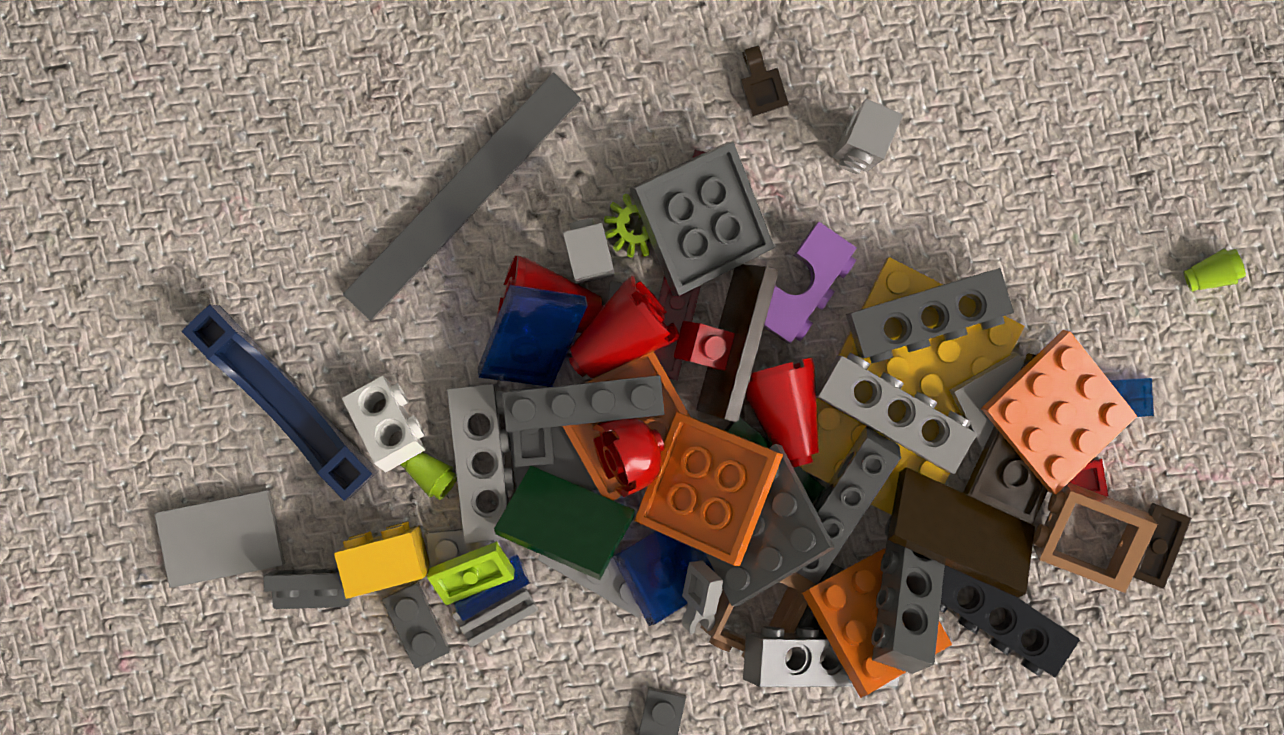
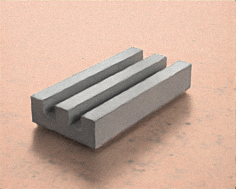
M518 576L453 612L452 615L460 625V630L465 634L471 648L538 611V607L523 580ZM514 588H518L520 594L467 622L466 615ZM525 601L527 606L476 635L472 631V629Z

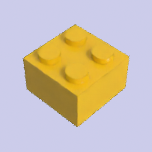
M408 521L386 527L385 530L381 531V535L373 537L371 531L350 536L349 539L342 541L344 546L334 553L346 599L423 579L430 568L429 557L420 525L410 527Z

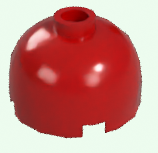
M637 418L604 421L593 426V431H599L600 436L593 438L598 460L608 480L616 477L621 485L614 488L618 494L626 497L642 490L655 480L662 463L661 452L665 449L663 439L656 429L651 430L645 422Z

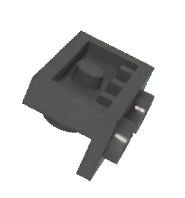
M338 568L273 570L264 575V592L272 591V605L274 609L332 608L350 605V598L346 599Z

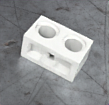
M381 376L342 398L373 463L384 472L393 469L426 450L420 439L425 436V433L414 415L408 416L404 405L409 402L398 383L392 385L385 377ZM386 399V405L383 410L373 413L375 403ZM397 431H402L400 442L394 446H389L391 435Z

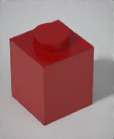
M683 321L673 358L725 371L735 333L701 323Z

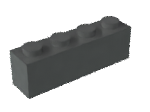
M660 375L502 393L506 432L665 415Z

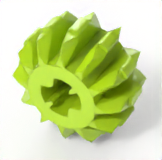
M624 194L623 202L626 208L622 209L615 202L610 204L611 210L619 215L618 218L612 216L604 217V223L617 226V228L605 232L606 239L620 236V239L613 246L616 252L621 250L624 244L627 243L629 244L627 257L633 258L635 246L640 245L642 255L647 257L649 256V249L646 243L648 241L651 243L645 226L642 227L641 235H633L634 230L629 233L625 226L630 224L631 216H639L638 221L641 220V216L637 206L632 205L629 194Z

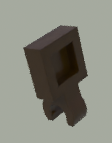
M759 45L745 49L742 55L750 77L741 79L740 83L750 116L754 117L788 106V99L778 68L766 71Z

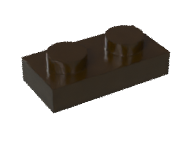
M1152 503L1148 513L1158 525L1133 577L1165 589L1192 518Z

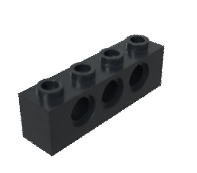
M945 565L940 611L945 614L948 608L961 615L957 621L959 624L976 635L982 629L992 636L989 644L1007 656L1014 650L1024 657L1020 664L1039 677L1045 671L1055 678L1080 639L1018 597ZM965 586H971L974 591L973 599L968 604L960 605L957 601L959 590ZM1003 607L1005 610L1003 622L992 626L989 622L990 613L995 608ZM1034 628L1037 633L1035 642L1030 646L1024 647L1021 643L1023 633L1028 629Z

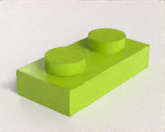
M496 541L429 568L427 579L444 604L449 605L513 580L515 569Z

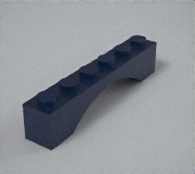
M209 304L181 331L209 361L239 385L278 424L306 457L317 474L343 501L356 494L379 472L220 305Z

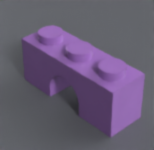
M817 222L793 255L808 267L810 284L800 295L788 294L775 286L764 328L787 344L792 343L794 338L801 341L813 324L808 318L814 309L818 307L822 310L833 296L835 291L830 286L839 275L844 279L855 264L856 259L852 257V254L857 248L822 223Z

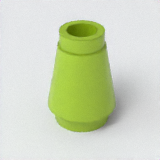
M1223 248L1190 269L1183 271L1191 292L1238 284L1239 279L1246 277L1244 264L1235 248L1229 251Z
M424 452L400 464L429 498L434 496L438 500L443 499L457 482V475L453 472L452 466Z

